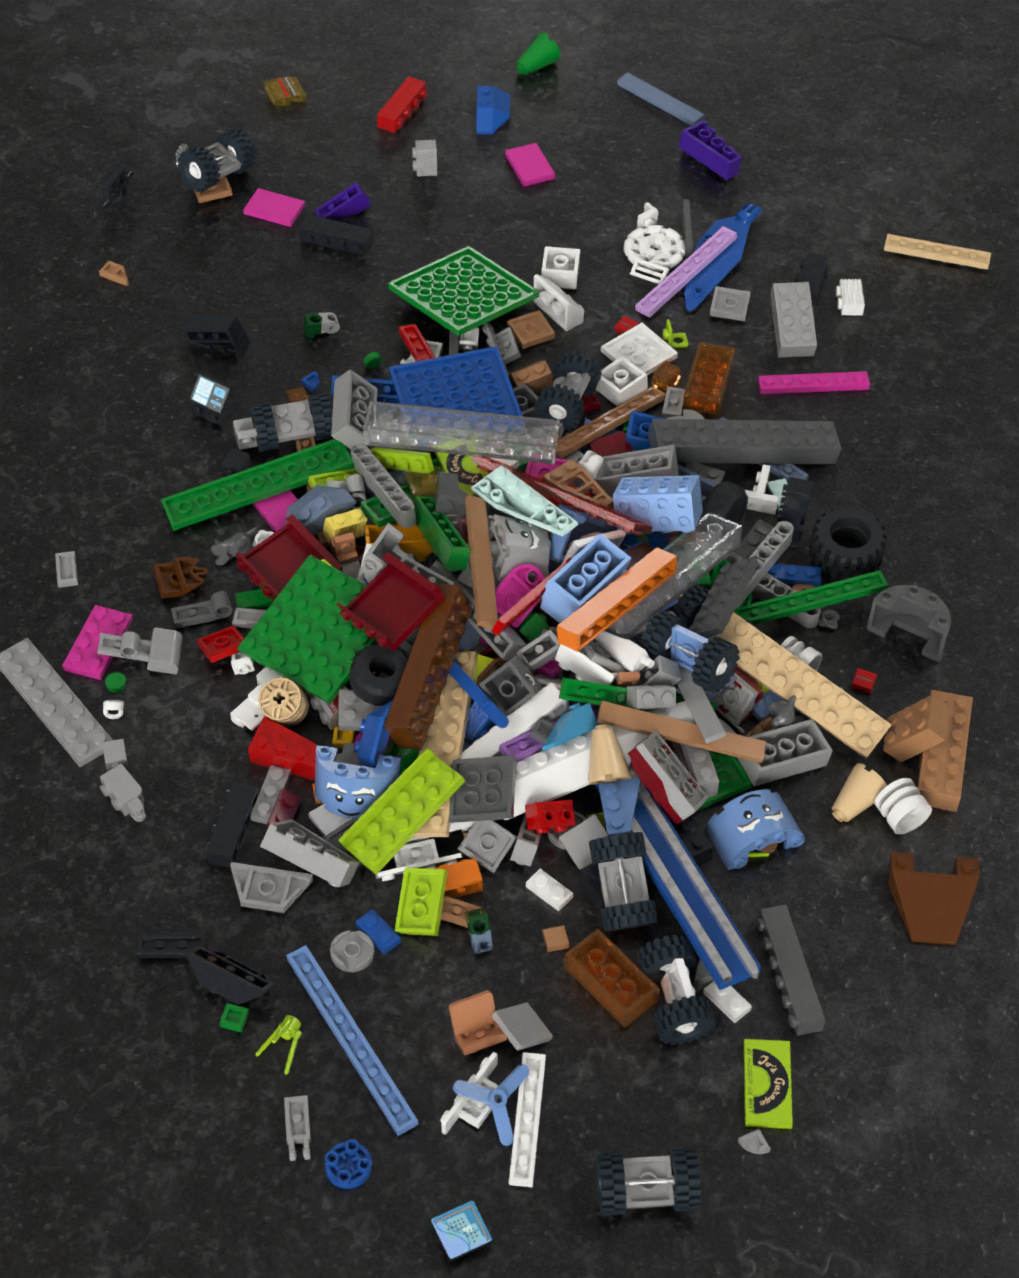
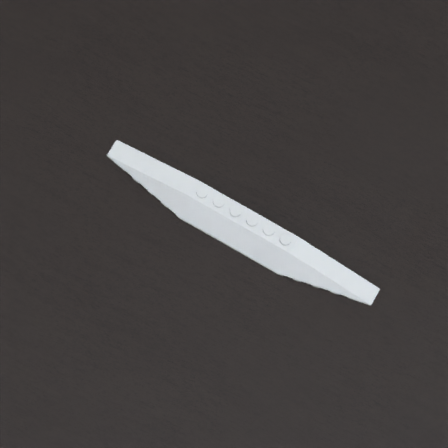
M685 701L676 703L674 708H659L648 711L649 713L696 724ZM608 725V728H613L629 767L631 758L627 753L649 735ZM593 730L557 747L538 752L516 762L514 817L525 813V805L553 801L589 785L591 732ZM475 821L451 823L449 832L462 829V831L470 830L469 827ZM429 837L411 838L405 845L429 840Z

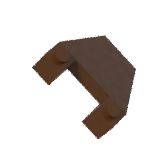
M891 852L888 863V884L911 942L956 945L980 877L979 858L957 857L953 868V875L914 872L913 853Z

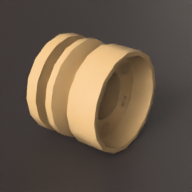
M275 678L267 682L260 691L259 706L264 715L284 727H291L299 724L306 717L309 709L308 697L293 681L287 678Z

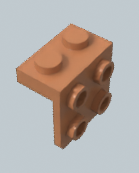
M489 990L449 1005L455 1041L464 1055L475 1053L478 1050L507 1040L504 1032L492 1018L496 1010L493 995Z

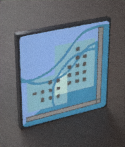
M470 1200L430 1218L434 1231L450 1262L494 1242L474 1200Z

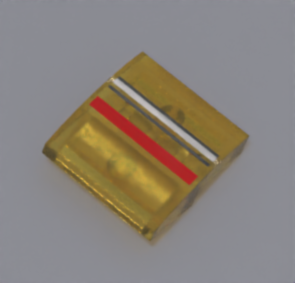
M280 77L263 83V87L273 105L289 106L290 101L305 102L307 98L296 77Z

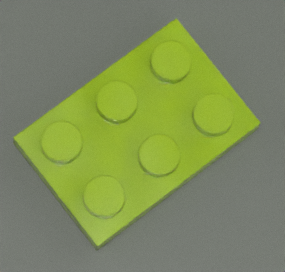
M405 868L395 925V932L397 934L438 936L448 871L445 869Z

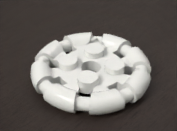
M647 225L643 229L639 227L632 231L624 242L625 255L628 256V260L633 265L635 259L639 258L672 269L683 261V257H685V242L682 240V236L671 228L665 229L661 225ZM638 263V266L655 272L661 271L659 269Z

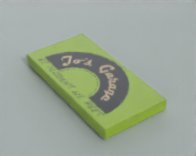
M470 436L433 445V450L443 471L458 474L459 488L469 495L480 497L472 491L471 487L489 473Z
M744 1039L745 1127L792 1129L790 1041Z

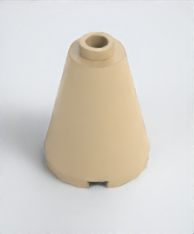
M607 724L595 726L596 730L591 732L589 784L597 785L599 783L630 779L631 773L613 728H608Z
M858 763L853 767L832 806V814L840 822L850 821L873 805L877 795L887 786L882 777L871 769L870 772L865 770L866 765Z

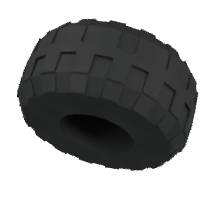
M729 481L717 484L709 492L702 504L703 512L698 522L700 531L716 540L727 538L738 526L746 511L748 504L746 491Z
M379 644L366 646L356 654L351 663L349 673L351 688L357 697L361 698L364 702L376 706H384L394 700L409 658L399 649L392 651L390 648H383ZM382 671L389 674L390 677L382 679L374 676L372 673Z

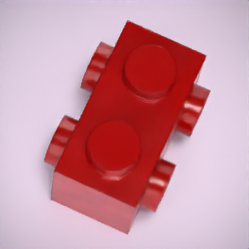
M572 800L536 802L525 805L528 831L536 830L537 834L550 833L549 829H555V833L568 831L567 827L575 825Z

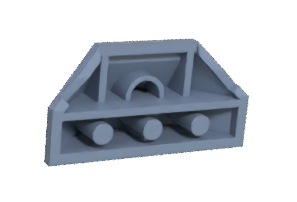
M316 485L287 508L286 518L293 514L315 536L323 530L325 518L346 512L356 504V501L346 489Z

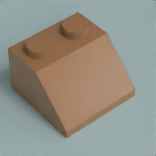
M540 360L508 373L515 388L526 384L536 395L554 383L552 373L545 360Z

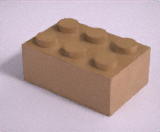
M930 695L888 717L887 722L891 724V727L885 734L883 751L899 762H903L946 741L950 706L934 695Z

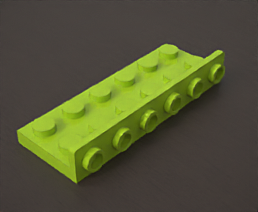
M426 748L403 771L398 779L374 801L371 807L344 832L339 842L346 851L376 875L460 788L465 779L437 758L432 750Z

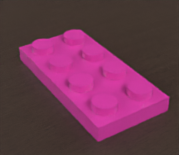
M95 605L62 665L63 670L101 680L113 656L97 654L100 633L122 636L123 633L127 632L133 621L132 614Z

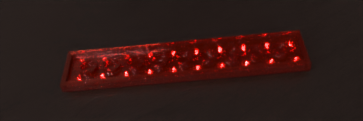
M473 454L471 462L478 464L477 468L480 470L492 472L502 465L543 497L556 499L557 503L572 506V509L582 513L586 512L592 518L605 520L606 524L621 527L627 533H635L640 536L643 533L651 534L653 526L500 461Z

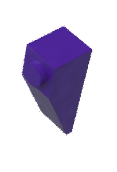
M355 182L317 208L315 213L317 217L336 220L356 215L372 205L363 188Z

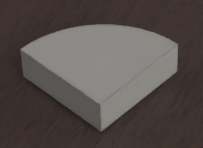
M760 1129L738 1138L739 1144L751 1153L765 1154L770 1152V1147Z

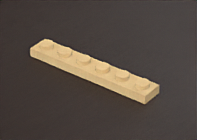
M887 234L884 251L987 270L991 257L990 252Z

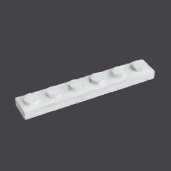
M523 1052L522 1064L528 1066L529 1075L519 1085L509 1185L533 1187L546 1060L545 1054Z

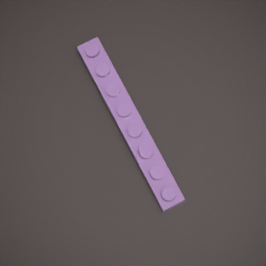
M724 226L639 301L635 305L636 311L651 317L736 240L737 233Z

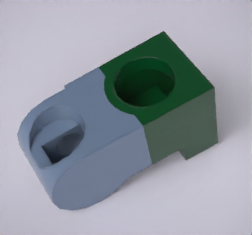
M479 908L464 912L474 953L478 954L493 950L488 913L485 909Z

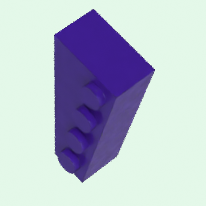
M706 120L682 130L679 143L680 149L726 180L738 175L742 157L730 145H726L722 137L716 135V130L713 127L709 128L707 126L708 122Z

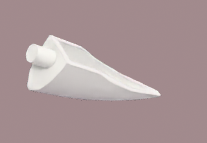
M603 631L595 638L599 645L616 662L630 672H639L645 666L649 668L654 666L655 662L649 657L646 650L631 640L617 637L606 631Z

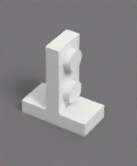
M763 464L762 471L757 472L756 483H758V486L754 485L753 491L745 490L748 496L746 509L776 515L779 496L765 494L771 466Z

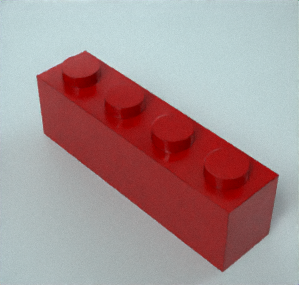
M408 76L377 114L378 128L396 133L403 126L407 118H410L412 112L418 108L420 102L426 98V82Z

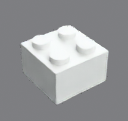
M545 246L541 276L550 279L560 288L576 289L580 249Z
M621 356L601 370V379L596 387L599 393L616 406H619L648 390L647 374Z

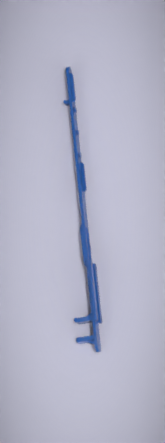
M453 660V667L449 670V674L499 728L507 727L509 719Z

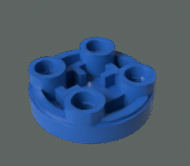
M350 1139L347 1142L339 1143L325 1155L326 1175L337 1187L344 1189L356 1188L366 1182L371 1174V1155L357 1140Z

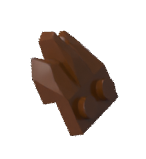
M175 557L173 563L154 564L153 571L161 598L183 597L205 582L204 579L208 568L197 567L199 558Z

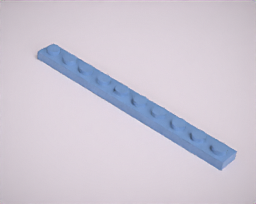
M305 945L286 955L287 961L396 1134L399 1136L417 1126V1118L308 947Z

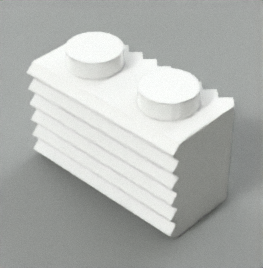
M841 279L839 286H836V297H839L837 309L841 310V315H863L865 304L861 279Z

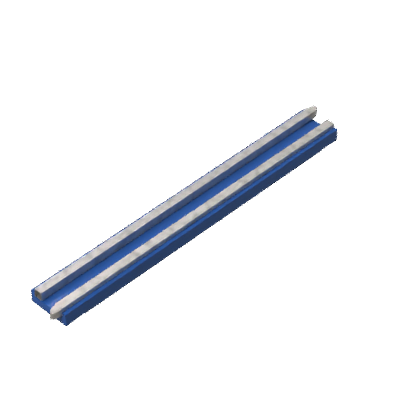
M631 762L628 767L631 773L630 779L639 778ZM641 783L631 832H643L647 853L645 856H642L645 869L719 990L750 977L758 978L761 965L664 811L654 800L653 794ZM597 784L595 787L599 792V784Z

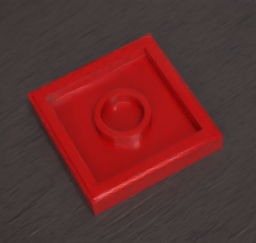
M230 626L199 638L197 642L210 662L213 663L238 653L237 648L244 640V637L235 626Z

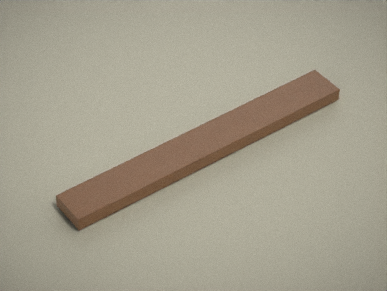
M651 387L550 444L548 451L560 458H564L630 419L631 411L642 413L665 400L666 394Z
M468 494L465 497L476 623L479 626L493 629L498 621L486 501Z
M602 701L600 704L597 723L650 735L656 730L666 740L762 763L764 759L766 741L725 731V737L706 744L697 725L694 723Z

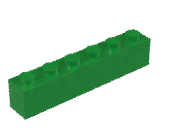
M415 496L413 504L415 506L416 526L446 570L451 572H458V570L466 571L470 547L447 515L435 511L434 497Z

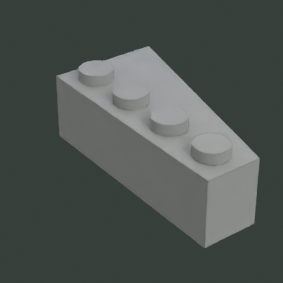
M292 819L271 823L260 847L323 878L334 887L350 884L360 861Z

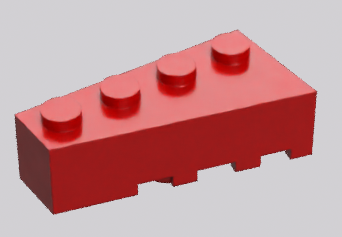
M264 716L248 747L250 762L268 768L273 765L290 769L292 775L315 781L317 744Z

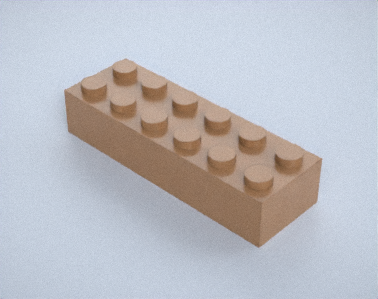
M931 690L930 695H934L950 706L946 741L921 753L917 788L920 791L919 795H923L931 807L957 812L962 791L973 697Z

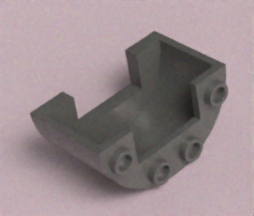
M898 585L880 592L873 599L867 630L885 638L892 625L900 627L928 640L922 649L921 655L940 663L951 625V616L946 604L938 595L917 585Z

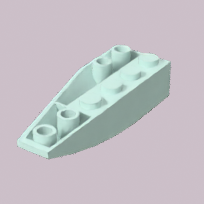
M502 465L471 487L472 491L497 510L560 536L566 535L578 525L577 521Z

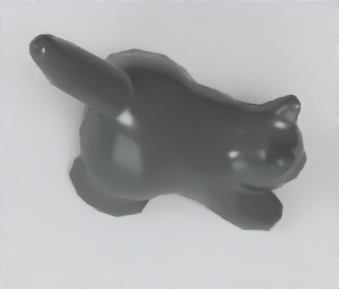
M254 527L247 532H237L224 541L215 539V544L211 547L212 554L218 556L215 564L223 565L231 558L237 557L238 551L244 555L251 550L250 538L256 534L258 528Z
M795 695L791 696L788 702L782 700L769 704V712L774 717L771 721L773 730L805 720V715L796 716L794 713Z

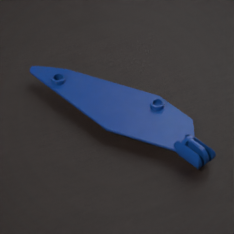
M748 202L736 216L717 220L697 241L695 251L723 226L737 233V239L686 284L684 294L687 311H694L741 261L750 224L762 212L759 206L756 207V205Z

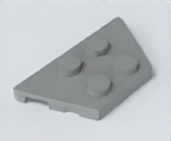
M235 862L230 864L242 907L284 913L313 882V874Z

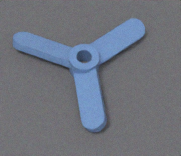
M518 1065L495 1090L463 1080H457L453 1085L454 1092L458 1095L486 1103L492 1109L500 1142L505 1146L512 1144L514 1136L505 1104L507 1103V1098L528 1077V1066ZM495 1095L499 1098L498 1103L494 1100Z

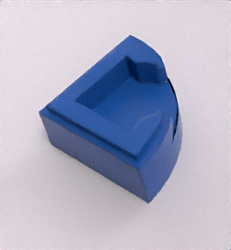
M316 371L301 379V384L313 394L320 386L319 376Z

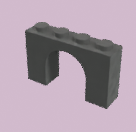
M439 471L435 487V511L466 516L465 497L468 494L459 488L458 474ZM486 501L487 516H494L495 514L514 518L512 515L497 510Z

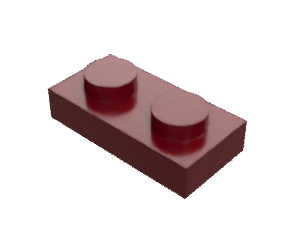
M282 788L266 826L269 827L271 823L293 820L302 797Z

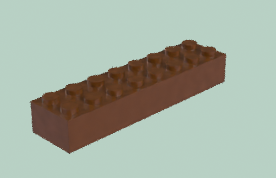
M436 583L445 599L421 623L384 724L385 729L398 748L421 750L423 743L427 740V732L433 723L434 712L440 704V696L443 688L446 686L449 670L453 667L455 653L459 650L461 636L465 633L466 622L472 613V608L459 585Z

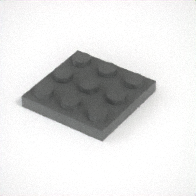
M514 755L453 760L452 769L463 776L465 782L450 797L449 821L457 823L513 819L517 758Z

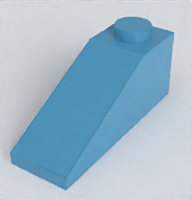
M579 702L568 707L569 711L561 715L543 744L542 750L546 751L595 729V726L599 724L590 703L581 706Z

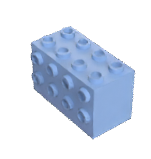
M699 475L622 477L613 494L617 530L623 529L626 534L634 532L648 534L654 531H662L663 533H671L673 531L692 532L696 529L703 512Z
M598 534L570 562L563 566L556 575L548 580L545 585L546 590L541 597L542 603L540 608L558 623L563 622L573 612L577 611L611 582L626 572L631 557L602 534Z

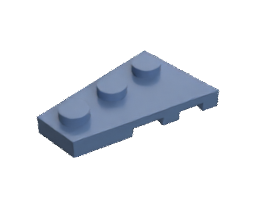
M639 778L599 783V792L608 836L631 833L641 786Z

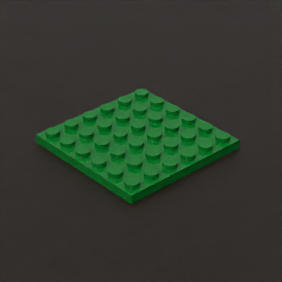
M470 246L388 283L389 290L457 336L463 335L539 298V291Z
M309 555L238 646V651L281 677L293 681L300 688L331 705L339 694V689L342 690L350 680V667L356 654L366 646L377 644L375 637L370 639L364 633V629L358 630L351 623V620L347 622L339 614L341 610L336 605L339 602L344 607H347L367 585Z

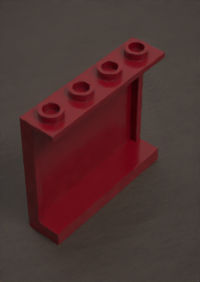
M293 514L286 518V525L244 555L239 551L237 552L236 564L242 572L245 571L249 575L251 582L261 588L264 596L271 598L273 601L309 555L319 560L325 559L334 568L343 572V566Z
M387 552L382 557L387 566L347 607H344L339 602L336 605L341 610L339 614L347 622L351 620V623L358 630L364 629V633L370 639L375 637L377 643L383 648L388 647L395 651L445 599V596L437 585Z

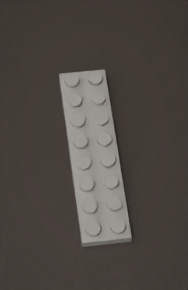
M28 638L0 653V671L79 767L104 754L102 742L112 741L113 739Z

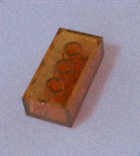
M699 342L684 392V409L719 415L734 364L735 348Z
M599 929L595 930L565 954L564 968L624 1028L658 1002L659 987Z

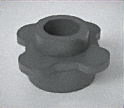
M831 609L821 612L822 617L818 624L822 627L836 629L840 615Z

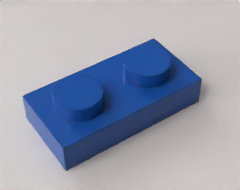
M373 909L356 921V927L371 938L373 944L383 955L401 943L399 935Z

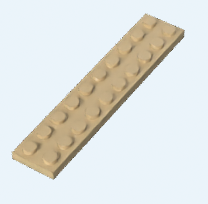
M733 612L723 633L716 635L738 646L740 652L738 656L740 657L737 661V667L786 702L789 701L791 696L795 695L794 708L808 718L813 719L815 723L865 759L868 758L891 727L889 722Z
M476 651L455 653L453 660L474 681L478 658ZM449 673L446 686L443 688L440 696V704L434 712L433 723L427 732V740L423 743L422 749L419 750V755L426 748H429L437 758L452 768L453 760L461 759L471 697ZM450 798L412 838L449 837L451 825L449 821Z

